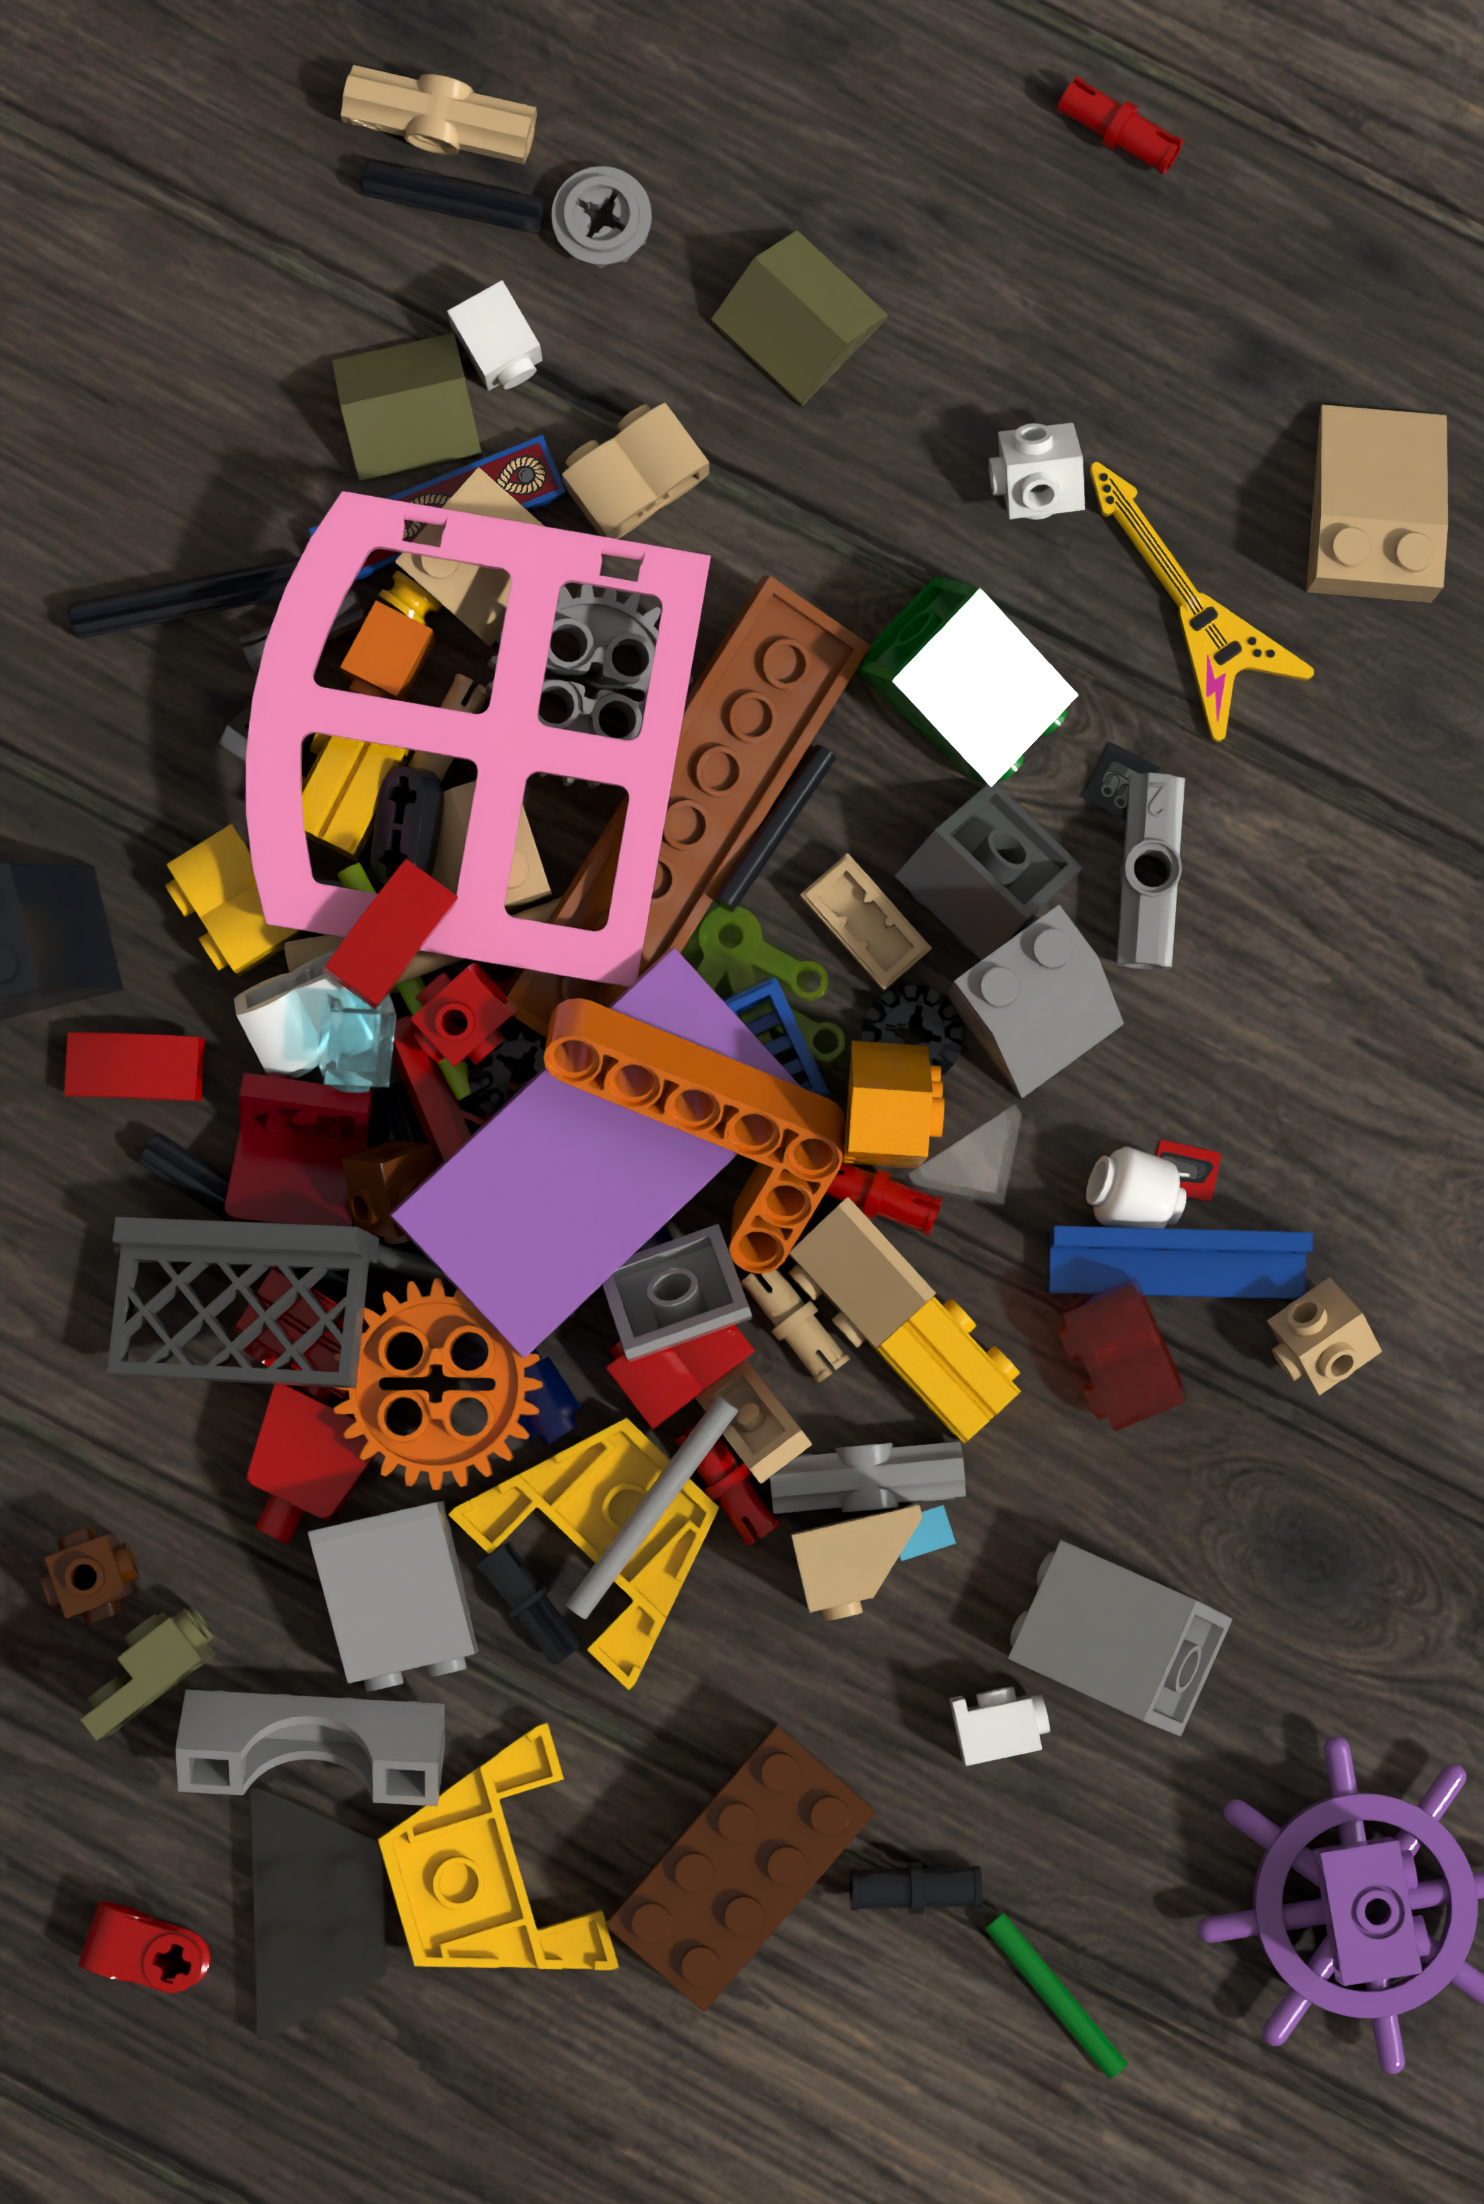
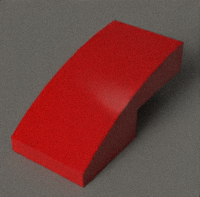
M405 859L325 965L323 972L373 1009H376L413 963L417 952L454 908L458 896L412 862Z
M68 1032L64 1096L73 1098L201 1102L205 1038L154 1034Z

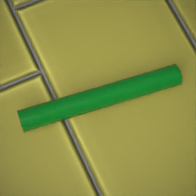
M1004 1912L996 1915L985 1925V1931L1108 2079L1115 2077L1127 2066V2060Z

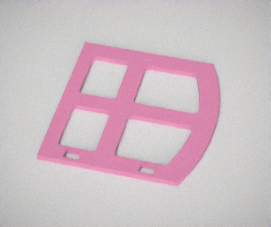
M342 491L311 537L284 590L265 642L252 697L246 748V817L252 867L266 924L345 938L378 895L371 892L320 884L314 880L304 827L302 742L309 734L328 735L470 760L477 766L478 774L456 894L458 899L454 908L419 951L630 987L638 979L711 555ZM411 520L445 526L440 547L403 541L405 532L404 521ZM384 549L503 570L511 577L510 591L490 705L485 712L481 714L461 712L324 688L315 683L314 673L330 629L346 594L368 555L373 550ZM601 554L643 561L640 565L638 581L601 576ZM567 583H578L657 598L662 604L642 728L639 736L633 740H622L547 727L538 719L559 592ZM534 773H545L620 786L629 794L607 925L600 931H589L514 918L508 915L505 910V900L526 781Z

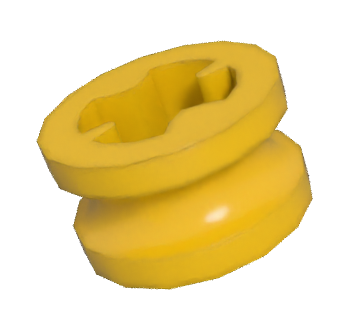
M396 571L392 576L395 580L393 588L390 590L382 589L378 597L388 607L427 626L425 622L426 614L431 611L438 612L442 605L411 578L400 571Z

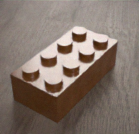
M776 1722L607 1917L605 1926L700 2010L705 2012L876 1813L875 1809Z

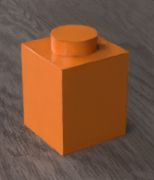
M376 600L340 667L345 678L352 682L348 690L358 694L405 701L436 643L433 630Z

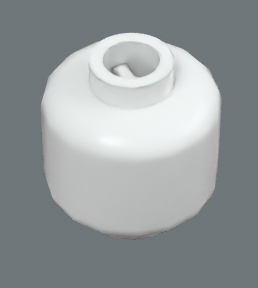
M1123 1147L1114 1151L1110 1157L1102 1156L1096 1162L1088 1180L1086 1199L1089 1204L1093 1205L1097 1221L1106 1227L1164 1229L1167 1224L1174 1225L1180 1219L1186 1204V1190L1180 1188V1176L1176 1165L1164 1158L1131 1147Z

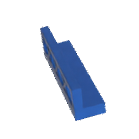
M1054 1226L1049 1229L1047 1294L1297 1300L1305 1294L1306 1254L1313 1252V1232Z

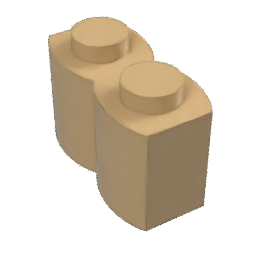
M666 403L652 410L647 404L639 406L618 423L617 428L620 433L613 439L602 445H599L596 440L587 442L574 451L566 460L569 468L562 473L563 486L597 533L602 537L614 539L623 537L647 520L657 510L688 492L709 475V461Z

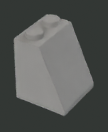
M1057 905L954 980L947 994L961 1019L1020 1099L1031 1093L1124 1024L1098 956L1060 905Z
M445 1501L308 1532L348 1683L363 1680L365 1690L369 1692L403 1684L401 1671L427 1666L429 1677L467 1669L464 1657L476 1654L478 1647Z
M1060 1540L1056 1551L1050 1552L1039 1568L1036 1579L1039 1589L1029 1611H1024L1013 1626L1010 1636V1644L1013 1648L1008 1659L1137 1719L1181 1737L1233 1619L1195 1599Z

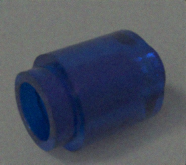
M535 1348L530 1354H538L540 1361L525 1369V1377L542 1381L543 1388L525 1392L524 1400L540 1409L539 1415L520 1414L517 1422L530 1434L527 1440L528 1443L540 1436L544 1444L548 1446L578 1426L572 1415L580 1410L582 1406L550 1357L548 1356L543 1359Z

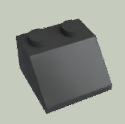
M995 782L992 787L984 786L937 827L897 872L895 877L911 892L916 901L926 906L956 935L964 947L983 960L1018 935L1079 873L1083 866Z

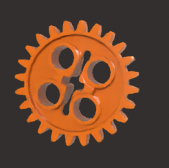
M440 1278L434 1279L431 1294L426 1297L422 1296L415 1282H408V1301L400 1303L388 1291L382 1293L387 1310L382 1316L364 1307L363 1317L370 1327L365 1333L362 1332L356 1389L337 1388L349 1391L350 1399L336 1406L334 1412L345 1415L354 1414L356 1422L343 1435L346 1439L365 1435L369 1440L359 1456L362 1460L372 1458L379 1452L385 1455L381 1475L387 1477L399 1465L405 1466L406 1486L413 1487L422 1471L429 1473L433 1490H440L444 1474L452 1471L460 1487L467 1486V1467L475 1465L484 1476L489 1477L492 1475V1469L488 1456L494 1452L501 1458L510 1461L514 1457L505 1442L508 1436L511 1435L527 1440L530 1436L526 1429L517 1422L520 1414L539 1415L540 1409L524 1399L525 1392L543 1388L542 1381L525 1377V1369L539 1362L540 1356L538 1354H529L526 1358H521L458 1290H456L453 1297L446 1296L445 1286ZM403 1333H411L417 1336L423 1347L422 1359L418 1365L408 1370L397 1369L392 1365L388 1357L389 1344L393 1338ZM464 1334H479L484 1338L488 1346L487 1359L482 1366L475 1370H463L457 1366L453 1359V1346L457 1339ZM340 1353L335 1354L334 1357L338 1362H340ZM439 1365L442 1366L444 1376L450 1378H492L496 1383L495 1388L490 1391H445L442 1395V1402L433 1403L432 1394L428 1391L383 1390L379 1385L383 1378H429L432 1376L433 1366ZM407 1397L418 1403L423 1417L421 1425L415 1432L402 1436L391 1429L388 1424L387 1414L392 1403ZM467 1398H475L482 1402L488 1414L487 1424L483 1430L472 1436H466L458 1432L452 1422L453 1409L457 1403Z

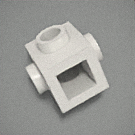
M1033 423L1023 425L1016 430L998 432L999 457L989 458L990 484L993 496L1004 495L1009 519L1024 517L1028 519H1043L1056 513L1085 510L1083 455L1073 423L1048 426Z

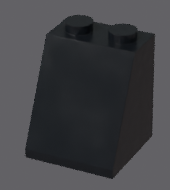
M20 862L0 864V1020L124 990L95 867Z

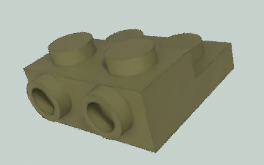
M193 1606L188 1610L184 1608L170 1618L164 1612L158 1616L154 1614L124 1637L131 1648L117 1659L126 1669L127 1673L121 1677L118 1675L91 1695L87 1700L94 1710L81 1719V1722L96 1741L118 1731L216 1655V1652L208 1643L216 1636L203 1616Z

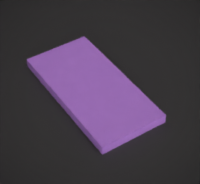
M671 948L607 1007L801 1087L675 948ZM544 1067L395 1207L388 1216L521 1358H526L738 1154L565 1084L551 1076Z

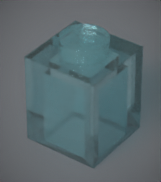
M324 989L317 1057L324 1085H333L334 1088L348 1093L367 1092L371 1087H389L396 1024V1012L389 993L378 1007L373 1009L347 989Z

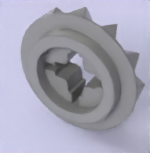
M607 166L590 167L575 173L567 179L555 196L551 214L552 225L558 244L562 245L576 262L583 261L594 264L601 269L608 264L620 261L627 262L632 254L645 245L652 222L651 204L642 185L628 173ZM613 197H616L612 214L614 221L619 224L620 229L604 226L598 233L595 232L592 238H589L591 218L585 213L584 208L600 211L605 204L609 205Z

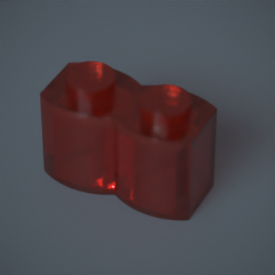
M1136 1277L1065 1307L1063 1316L1066 1323L1058 1326L1059 1336L1070 1360L1075 1362L1082 1359L1090 1374L1092 1382L1083 1385L1092 1412L1098 1421L1108 1417L1114 1431H1117L1186 1402L1187 1391Z

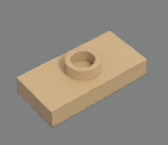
M848 853L800 894L802 901L883 992L932 949Z

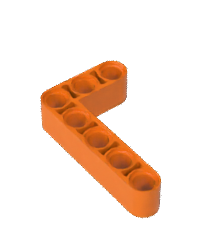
M581 998L568 999L559 1003L552 1011L543 1057L545 1068L551 1076L565 1084L758 1162L733 1208L729 1251L734 1263L747 1272L759 1274L777 1269L787 1258L840 1170L843 1160L845 1117L839 1105L819 1094L590 1000Z

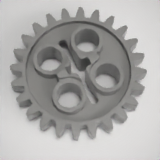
M580 584L576 598L572 599L567 588L563 586L559 592L552 634L558 631L572 634L580 645V656L576 661L565 662L558 659L550 647L546 669L554 674L574 680L580 679L589 670L595 673V684L607 688L637 690L643 693L644 699L641 702L633 701L631 698L609 690H599L589 699L584 697L585 686L579 683L544 679L542 694L554 693L559 695L566 704L567 717L564 722L553 724L545 721L538 712L539 721L547 727L610 737L601 730L599 713L602 708L614 707L619 709L628 721L626 736L616 739L633 740L637 738L642 728L658 630L654 627V624L659 618L661 609L656 607L642 616L637 612L640 594L633 593L622 604L616 602V590L605 588L599 598L594 597L592 586ZM502 631L496 638V641L499 645L501 642ZM627 646L639 655L641 660L639 675L634 677L625 676L614 668L612 652L615 647ZM492 656L487 666L495 671L498 656ZM691 676L689 680V685L693 683V677ZM490 682L485 687L487 693L492 694L493 682ZM539 773V776L545 777L547 775L545 773ZM562 776L564 786H570L575 780L574 778ZM587 781L590 789L600 785L597 782Z

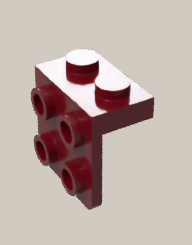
M269 1072L263 1075L244 1073L239 1093L241 1127L225 1202L226 1218L232 1222L353 1227L354 1220L349 1212L347 1203L349 1194L342 1158L368 1149L371 1133L372 1091L358 1089L352 1084L341 1081L319 1084L294 1080L286 1074Z

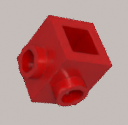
M475 962L453 980L443 972L415 997L423 1007L410 1019L419 1028L414 1033V1038L433 1060L440 1063L446 1058L455 1067L468 1056L477 1065L505 1040L497 1029L519 1009ZM454 1010H459L466 1016L467 1027H461L455 1022L453 1018Z

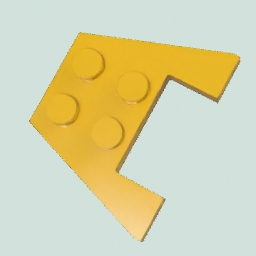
M625 1418L455 1507L448 1515L490 1555L535 1508H539L596 1563L670 1462V1459L628 1418ZM690 1478L614 1581L633 1599V1602L587 1649L628 1690L636 1683L719 1509V1506Z
M548 1723L536 1725L439 1794L438 1806L424 1805L377 1839L414 1966L613 1970L619 1968L601 1909L539 1929L536 1928L505 1822L500 1799L564 1779Z

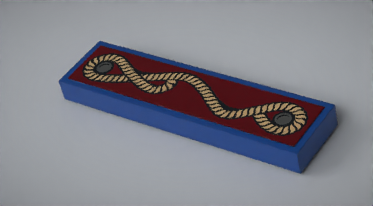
M540 435L385 499L442 508L478 467L528 512L566 498L567 494L544 437ZM405 520L403 541L413 542L428 523ZM319 525L309 529L311 537ZM384 549L373 550L368 555L353 583L398 566L395 561L402 553Z

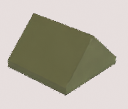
M797 230L752 260L711 318V323L802 407L888 318V314Z
M455 333L332 360L340 407L360 483L483 456Z

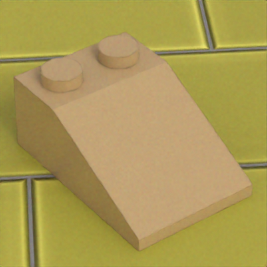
M1321 405L1306 592L1432 603L1444 588L1448 533L1447 415Z

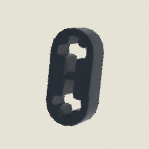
M407 766L396 767L388 772L382 781L371 848V868L375 878L383 885L389 881L401 866L398 865L400 852L408 855L410 862L429 876H432L436 862L443 812L444 789L440 779L430 770ZM408 789L417 791L415 803L407 801Z

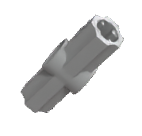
M1161 773L1129 775L1124 855L1119 872L1121 897L1116 966L1143 970H1170L1172 968L1177 887L1182 872L1180 844L1185 778ZM1149 856L1157 858L1166 869V882L1159 887L1143 885L1138 881L1134 873L1136 860Z
M961 1441L894 1448L893 1443L835 1448L836 1453L800 1454L770 1477L773 1514L841 1508V1512L899 1507L898 1502L918 1500L925 1502L956 1499L955 1497L966 1496Z

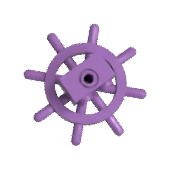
M1334 1736L1329 1738L1324 1745L1332 1793L1331 1797L1317 1801L1304 1808L1281 1828L1242 1800L1234 1799L1226 1804L1224 1808L1225 1819L1266 1850L1259 1863L1255 1877L1253 1909L1206 1917L1198 1925V1934L1203 1941L1208 1943L1258 1935L1269 1962L1290 1986L1286 1995L1263 2026L1262 2036L1267 2044L1271 2046L1282 2045L1313 2003L1323 2009L1343 2016L1371 2018L1379 2065L1384 2072L1397 2074L1405 2066V2056L1397 2014L1424 2004L1449 1983H1452L1484 2006V1974L1465 1961L1476 1932L1478 1899L1484 1898V1871L1472 1873L1461 1847L1449 1831L1438 1822L1465 1784L1466 1772L1458 1764L1446 1765L1417 1806L1387 1795L1358 1792L1349 1743L1343 1737ZM1363 1820L1386 1822L1401 1829L1395 1838L1384 1837L1366 1840ZM1337 1825L1341 1845L1313 1849V1851L1306 1847L1320 1833ZM1422 1845L1434 1858L1442 1878L1418 1882L1413 1857ZM1290 1868L1319 1887L1321 1898L1282 1905L1284 1884ZM1447 1904L1446 1921L1439 1942L1427 1934L1422 1915L1412 1917L1411 1910ZM1326 1924L1327 1936L1308 1963L1305 1964L1293 1948L1286 1931ZM1333 1972L1335 1973L1336 1981L1343 1986L1328 1981ZM1408 1976L1399 1982L1391 1983V1978ZM1365 1983L1366 1989H1355L1344 1986Z

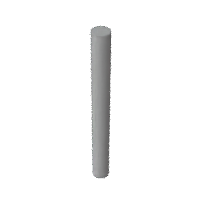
M717 1396L565 1605L583 1619H587L739 1410L721 1396Z

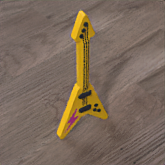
M1094 462L1091 465L1090 474L1101 514L1104 517L1113 514L1179 608L1178 616L1212 741L1218 743L1225 738L1233 682L1238 672L1252 670L1307 681L1314 675V669L1303 660L1208 595L1199 593L1133 499L1137 495V489L1099 462Z

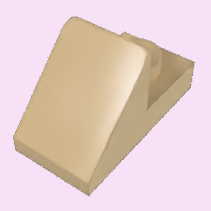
M746 1359L695 1398L705 1412L718 1395L739 1410L722 1434L760 1484L812 1445L801 1428Z

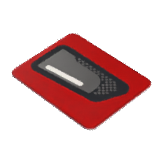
M1160 1141L1156 1156L1176 1165L1180 1176V1188L1186 1190V1197L1207 1202L1211 1201L1221 1154L1171 1141Z

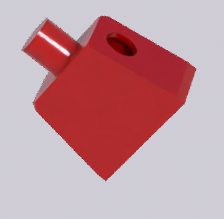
M275 1384L246 1478V1482L271 1494L254 1527L255 1529L276 1540L290 1544L305 1511L325 1521L333 1520L381 1454L379 1452L372 1458L362 1460L359 1456L369 1440L365 1435L351 1439L345 1438L343 1435L345 1431L356 1422L354 1416L336 1414L334 1412L335 1407L290 1385Z

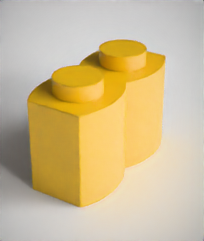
M232 824L167 864L175 879L165 886L185 917L196 911L208 933L198 939L218 970L230 965L236 975L240 977L284 949L283 943L299 940L304 937L300 930L266 924L253 872L251 852Z

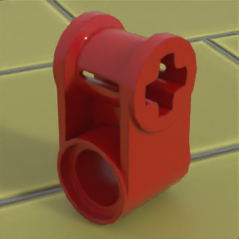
M98 1901L78 1965L83 1969L108 1978L134 1982L165 1993H178L197 1984L205 1977L210 1968L211 1952L204 1938L192 1930L154 1919L151 1915L131 1907L107 1901ZM181 1946L183 1947L182 1959L190 1962L191 1968L174 1976L171 1974L173 1963L164 1959V1953H168Z

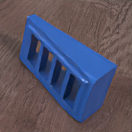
M769 976L722 998L736 1016L768 1000L773 1011L744 1025L753 1035H756L780 1024L784 1034L764 1043L763 1046L772 1055L791 1047L796 1058L781 1064L782 1067L790 1075L803 1070L808 1081L800 1084L802 1088L821 1096L829 1094L776 977Z

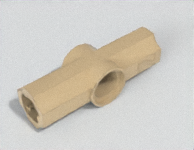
M353 65L346 80L340 116L344 123L404 136V139L411 145L432 153L455 155L458 154L460 149L525 165L534 138L537 109L527 104L474 93L473 89L467 84L446 76L425 74L421 75L419 80Z

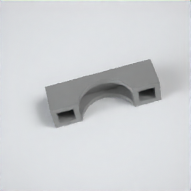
M186 1690L175 1748L178 1792L244 1795L250 1785L267 1770L290 1761L315 1759L338 1764L353 1772L366 1786L373 1803L438 1806L445 1749V1704L421 1703L417 1701L367 1700L350 1697L330 1698L294 1696L289 1694L239 1693L222 1690Z

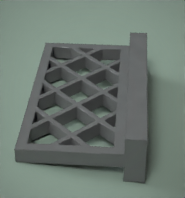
M115 1217L112 1242L120 1245L121 1251L107 1366L108 1374L126 1377L356 1389L369 1263L377 1264L378 1237L359 1227ZM139 1262L159 1263L172 1279L148 1303L136 1290ZM174 1264H188L189 1266L180 1273ZM209 1265L220 1266L233 1283L206 1306L189 1283ZM234 1267L250 1268L240 1276ZM269 1268H277L285 1274L293 1284V1287L267 1309L249 1286ZM294 1269L310 1271L303 1278H300ZM329 1271L349 1272L346 1297L328 1312L311 1292L310 1288ZM182 1291L199 1314L173 1336L156 1313ZM242 1294L260 1317L238 1337L233 1339L216 1316ZM300 1297H303L319 1316L320 1320L294 1343L276 1319ZM135 1305L139 1311L133 1316ZM344 1317L342 1330L337 1322ZM148 1321L165 1342V1345L146 1362L128 1361L130 1338ZM208 1324L226 1347L207 1365H196L182 1347ZM269 1327L286 1348V1351L268 1368H256L242 1350ZM328 1330L331 1331L341 1344L339 1372L317 1371L303 1354ZM175 1355L181 1364L165 1362ZM235 1358L242 1367H228L226 1365ZM296 1361L302 1370H287L286 1368Z

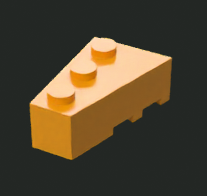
M852 1041L843 1162L853 1165L919 1169L927 1159L929 1136L942 1137L944 1121L941 1066L930 1065L929 1046Z

